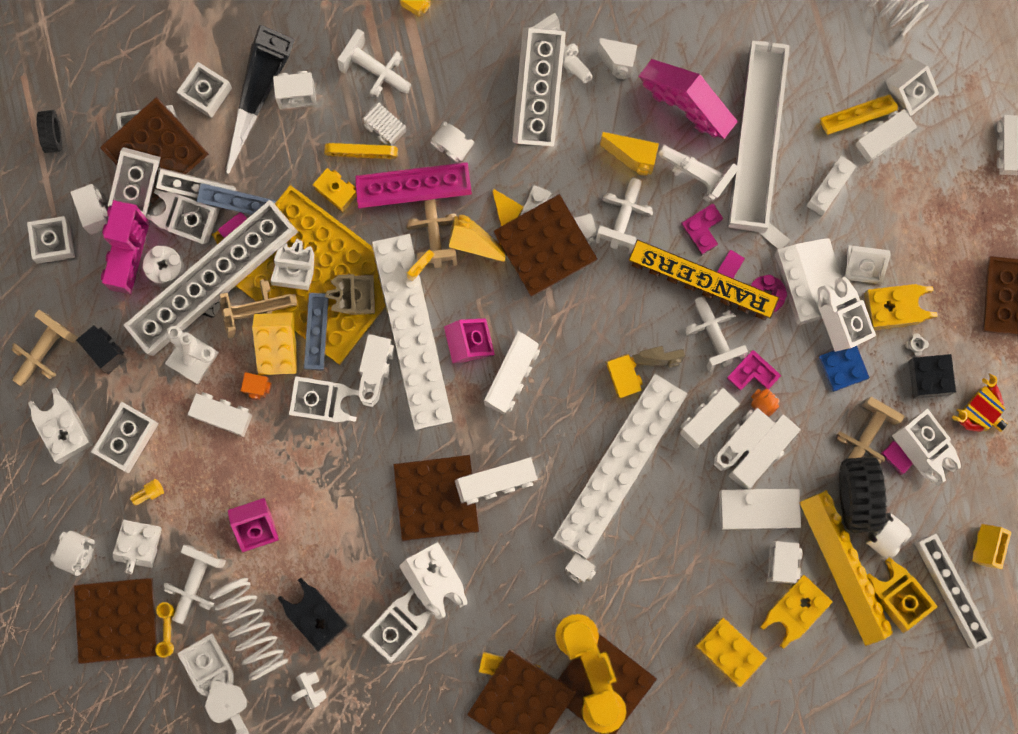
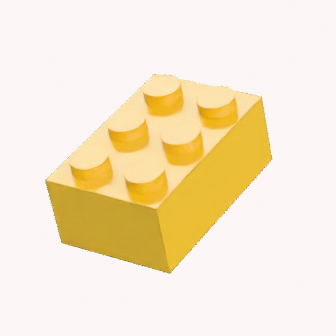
M293 313L254 314L252 330L258 375L297 374L298 357Z
M724 617L720 618L695 645L737 687H741L767 659Z

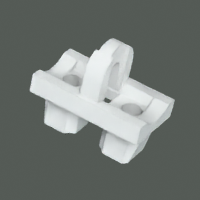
M304 672L296 677L301 691L291 696L293 701L305 697L311 710L319 706V703L327 698L323 689L314 692L311 685L319 682L316 672L308 674Z

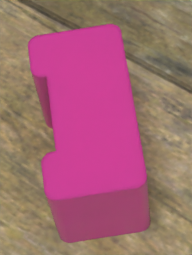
M242 212L235 215L218 229L222 237L226 238L247 218Z
M730 249L717 272L734 278L745 258Z
M892 441L880 453L900 475H903L913 465L895 441Z

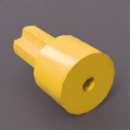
M153 479L146 483L142 490L131 495L130 499L133 504L138 505L149 498L153 500L164 494V490L157 479Z

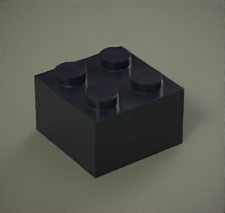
M93 325L76 339L98 367L107 374H110L126 360L122 356L125 352L114 341L110 342L113 338L102 327L98 329Z
M952 354L913 357L909 360L913 399L948 396L956 393Z

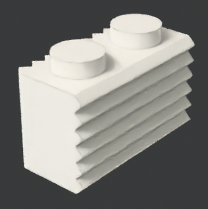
M379 102L363 117L364 127L370 133L374 131L378 134V140L384 145L388 143L390 146H393L407 131L406 126Z

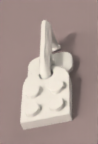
M210 634L177 653L197 691L208 697L205 708L210 718L217 723H222L231 718L237 730L236 734H249L239 715L246 708V697L240 687L232 685L234 680L232 668L214 635Z

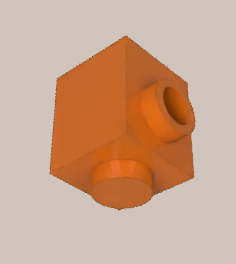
M245 372L241 392L248 394L251 399L260 400V397L266 398V394H270L272 383L269 382L270 379L266 376Z

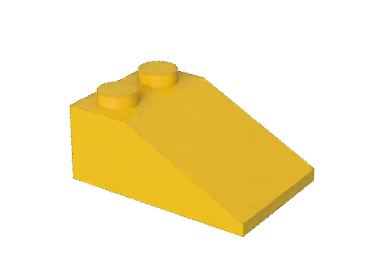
M602 132L601 147L631 170L636 171L637 174L642 176L652 175L659 143Z
M465 215L454 217L449 235L450 248L505 261V252L500 243L473 220H470V217Z

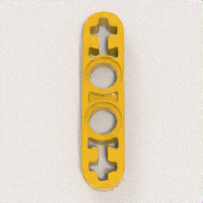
M326 143L324 154L332 157L396 159L398 148L388 145Z

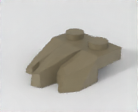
M338 275L331 280L336 289L327 291L325 297L337 301L336 304L332 305V311L350 315L375 314L373 275Z
M663 346L640 351L639 354L632 356L636 364L649 366L668 365L669 368L680 365L679 363L683 361L685 353L684 349L664 353Z

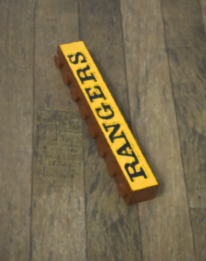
M638 239L629 258V261L633 262L631 266L640 270L643 267L650 269L649 273L657 277H660V274L665 275L669 282L677 284L679 281L685 284L684 288L694 292L696 289L703 291V296L713 299V296L721 298V303L728 306L731 303L738 305L737 309L747 314L749 310L755 312V317L764 321L767 318H772L780 299L778 296Z

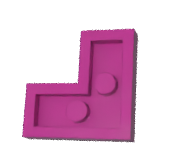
M714 203L682 222L681 225L700 254L703 255L718 246L709 228L721 222L724 218Z
M752 350L727 379L740 391L753 378L765 389H770L781 375Z

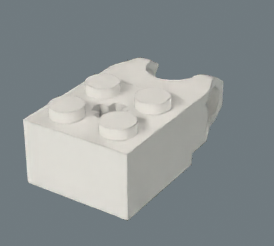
M159 189L154 190V193L165 201L166 210L162 215L146 214L147 219L153 221L158 227L201 244L209 243L220 207L196 202V199L190 196L165 192ZM192 216H196L197 222H195L194 224V220H191Z
M846 277L835 280L834 291L828 285L818 287V307L835 352L852 348L876 336L864 301L859 299L857 291ZM840 282H843L845 284V292L840 287ZM823 289L827 291L828 299L823 296Z
M368 334L359 369L362 377L359 397L362 404L369 407L375 406L379 401L385 377L389 378L391 370L389 360H393L395 348L391 339ZM367 392L374 393L371 399H364Z
M295 376L289 415L336 423L347 420L356 422L357 417L344 413L340 404L344 397L359 395V391L352 390L344 384ZM311 394H315L314 397H317V401H314L313 404H309V401H306V398L310 397Z
M53 388L51 390L54 405L50 410L42 411L33 401L28 402L31 409L32 421L54 462L61 464L94 444L71 403L62 397L57 388ZM64 433H68L66 440L62 439Z
M758 408L754 412L750 410L742 418L743 424L741 426L737 424L728 434L731 438L714 458V466L720 471L729 469L742 454L746 456L775 424ZM722 455L729 459L728 464L722 463L720 459Z
M928 409L913 417L892 435L918 471L937 486L946 481L942 466L951 472L961 467L955 448L949 442L951 440ZM948 459L955 463V467L949 464ZM933 472L939 475L940 480L934 477Z
M438 542L406 559L399 565L417 598L421 599L423 605L438 620L446 616L443 597L450 598L460 608L467 604L463 585Z
M412 589L405 596L396 599L362 635L389 663H392L425 627L428 617L432 613L427 610L421 615L416 616L409 612L408 602L414 593ZM387 630H388L389 632H390L391 630L394 632V633H393V637H394L393 640H391V639L387 640V639L385 638V637H386V633H385V632H386Z

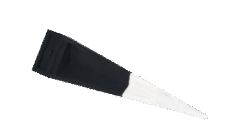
M263 25L258 26L254 42L251 45L225 171L226 174L230 172L274 85L273 77L281 73L295 39Z

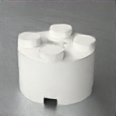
M443 121L431 138L433 147L441 153L446 151V155L455 163L462 161L475 143L473 140L465 138L463 132L453 125L447 124L446 121Z
M168 246L153 247L146 254L143 261V271L146 276L159 287H169L185 273L182 258L174 249ZM162 265H167V268L161 269Z
M887 513L886 517L888 518H886L884 528L880 531L869 532L867 536L870 539H866L865 543L883 558L888 556L893 558L900 550L898 547L902 542L905 543L911 537V533L904 523L893 514Z
M74 531L63 532L59 537L58 548L52 553L50 560L54 562L55 567L79 576L82 574L79 572L81 568L86 569L93 556L94 549L91 548V543L95 544V541Z

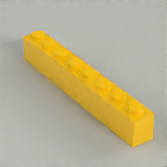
M825 490L799 502L865 646L886 639L893 634L891 624L887 621L883 613V607L876 598L875 590L869 583L866 570L858 559V553L851 544L848 532L844 529L841 516L833 505L832 497Z

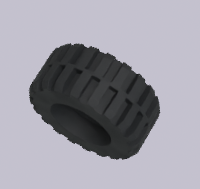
M874 457L848 458L840 466L839 488L842 515L847 530L852 533L880 531L885 526L887 512L886 487L882 467L878 459Z

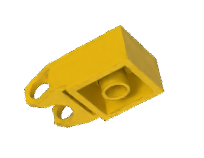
M911 284L868 289L864 293V299L874 330L918 325L925 320L938 317L937 312L925 311L918 304L919 297L932 293L934 291L933 287ZM885 305H888L891 308L890 312L887 308H884Z
M889 557L884 561L890 573L888 582L879 581L870 573L866 576L869 583L873 586L876 598L882 605L883 610L900 631L905 633L938 606L918 581L904 567ZM909 602L911 606L907 608L905 603Z
M801 575L800 580L792 584L771 607L760 628L764 630L774 622L783 624L786 634L779 646L784 649L790 642L800 638L833 601L805 575ZM800 599H806L808 605L801 607L800 604L802 602Z

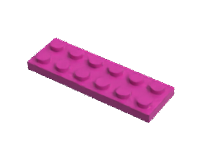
M468 162L355 176L358 208L472 195Z

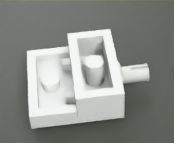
M123 520L113 551L114 561L127 563L125 573L132 574L135 565L153 567L162 531L161 527Z

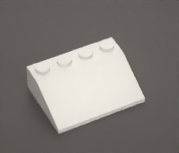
M830 239L815 240L778 249L775 253V258L797 326L822 319L818 307V287L828 285L834 291L835 280L842 277ZM840 282V287L845 292L844 283ZM823 289V296L828 299V293Z

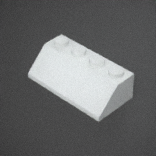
M517 332L484 400L485 406L506 415L507 411H512L515 405L513 399L516 394H520L524 386L521 382L524 377L528 378L532 370L530 364L532 360L536 361L540 350H538L539 344L525 334Z

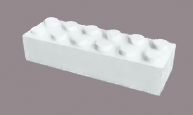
M523 27L512 142L554 146L566 31Z

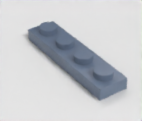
M200 182L196 202L252 215L269 200L273 203H276V200Z
M309 293L304 360L305 370L324 371L329 298L325 297V293Z

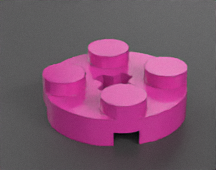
M769 274L760 276L752 282L751 286L760 290H770L771 294L780 297L774 312L783 306L787 292L781 280Z

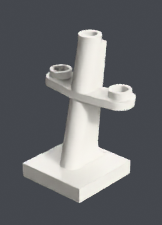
M555 13L532 27L561 31L559 18ZM564 44L562 65L568 73L575 74L583 83H587L593 76L590 70L576 57L579 52L578 46L576 44L568 46Z
M357 29L337 59L339 70L346 74L354 62L379 77L370 92L372 97L380 95L383 90L381 87L383 81L400 92L407 94L412 84L391 70L394 65L398 67L402 61L401 53L397 51L387 66H384L361 50L365 44V36L363 31Z
M666 145L658 152L662 159L674 165L672 168L674 175L677 176L680 172L684 171L705 184L707 193L702 199L708 203L720 196L739 169L733 163L720 172L696 161L694 157L686 156Z
M631 178L624 200L616 198L617 196L611 193H606L602 197L603 202L619 206L621 209L614 229L600 226L595 243L599 244L600 239L611 242L610 248L617 250L618 245L629 248L628 254L632 253L636 237L624 234L631 212L634 211L647 217H652L653 215L652 207L634 204L641 185L640 180Z
M705 296L694 300L703 324L699 326L692 324L686 327L685 333L687 336H690L704 329L707 330L717 353V356L710 358L706 365L708 372H713L715 365L720 363L723 368L729 366L735 357L739 356L741 361L744 360L748 353L746 345L730 350L718 325L735 318V313H732V310H728L721 314L722 317L715 319Z
M178 326L169 327L166 333L167 338L176 347L165 364L194 383L199 384L219 352L191 334L183 333Z
M183 545L181 553L195 558L184 590L166 582L163 585L165 592L173 595L175 592L182 594L172 618L173 621L183 624L184 620H186L193 600L200 602L199 606L208 610L214 606V602L199 597L196 593L208 565L223 568L226 562L224 559L211 557L212 554L197 551L190 545Z

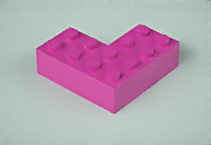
M651 59L638 76L643 81L642 85L653 93L652 97L656 101H663L670 106L675 105L684 110L686 118L695 124V129L700 133L706 132L714 138L720 137L725 139L738 122L698 73Z
M113 200L112 205L108 207L107 211L108 223L104 225L102 231L104 239L111 245V250L106 254L107 265L106 269H103L101 273V280L111 291L132 295L150 222L136 205Z

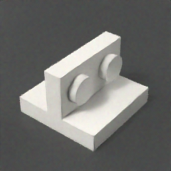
M848 245L847 266L844 277L853 281L882 284L891 256L890 251Z

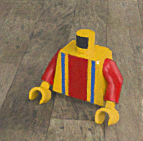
M989 373V381L983 378L982 382L987 384V387H981L962 410H956L959 412L958 417H952L953 420L959 421L966 430L981 432L987 431L994 426L998 431L1002 432L1008 425L1000 417L1005 411V407L995 375Z

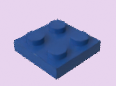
M857 345L849 349L836 352L834 350L819 356L833 392L870 378Z

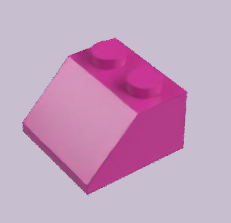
M486 318L458 320L444 326L452 363L469 362L495 355Z
M265 498L228 510L230 525L242 553L279 540Z

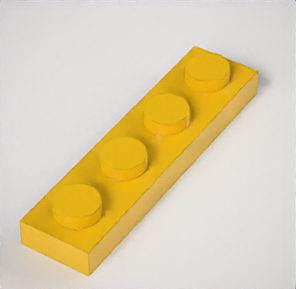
M888 94L821 117L820 124L827 135L898 111V105L892 96Z

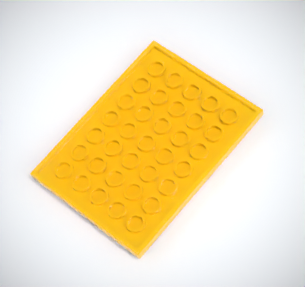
M289 185L275 205L298 231L297 234L286 242L289 248L292 247L296 239H299L303 243V250L309 246L313 249L314 273L309 290L271 285V278L275 268L274 259L277 251L239 282L236 287L256 302L263 300L260 280L262 279L269 282L270 292H267L268 299L295 294L296 306L272 311V313H293L295 332L306 340L309 293L326 294L327 291L336 289L331 280L338 275H373L375 314L350 315L332 311V305L336 304L337 301L329 298L325 355L338 365H341L386 308L373 248L321 207Z

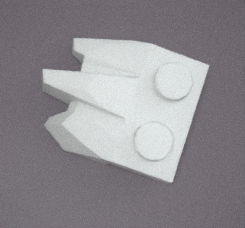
M296 239L290 248L285 243L277 250L271 285L309 290L314 273V252L312 247L309 246L303 250V243L299 239Z

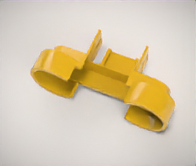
M569 615L562 619L556 628V644L560 651L568 656L569 660L581 656L594 692L590 696L583 697L582 714L587 726L595 732L611 733L620 728L625 720V703L621 696L613 691L611 683L615 682L616 678L607 653L600 654L597 642L599 635L595 623L585 615Z

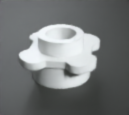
M916 333L912 336L911 341L906 343V348L911 349L915 356H920L922 351L928 348L929 343L920 334Z

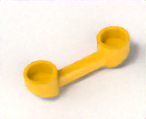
M162 602L157 606L156 612L159 617L163 618V642L157 644L155 651L159 657L166 658L174 651V645L171 643V617H173L175 610L170 603Z

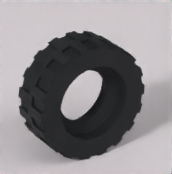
M56 111L38 112L37 131L44 153L61 151L62 135Z

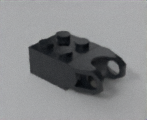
M299 578L297 581L301 584L304 591V597L301 602L291 604L281 595L277 599L283 605L286 616L318 652H321L346 630L349 624L318 589L308 585L302 578ZM319 619L321 621L323 619L325 620L324 629H322L321 627L319 629L317 628V621Z

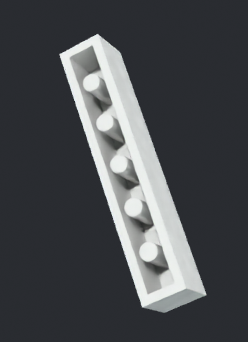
M933 534L914 543L969 648L974 649L993 640L938 535Z

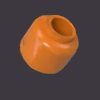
M767 388L762 391L758 389L751 396L753 399L751 407L754 410L758 408L766 416L770 417L780 407L778 405L779 398Z

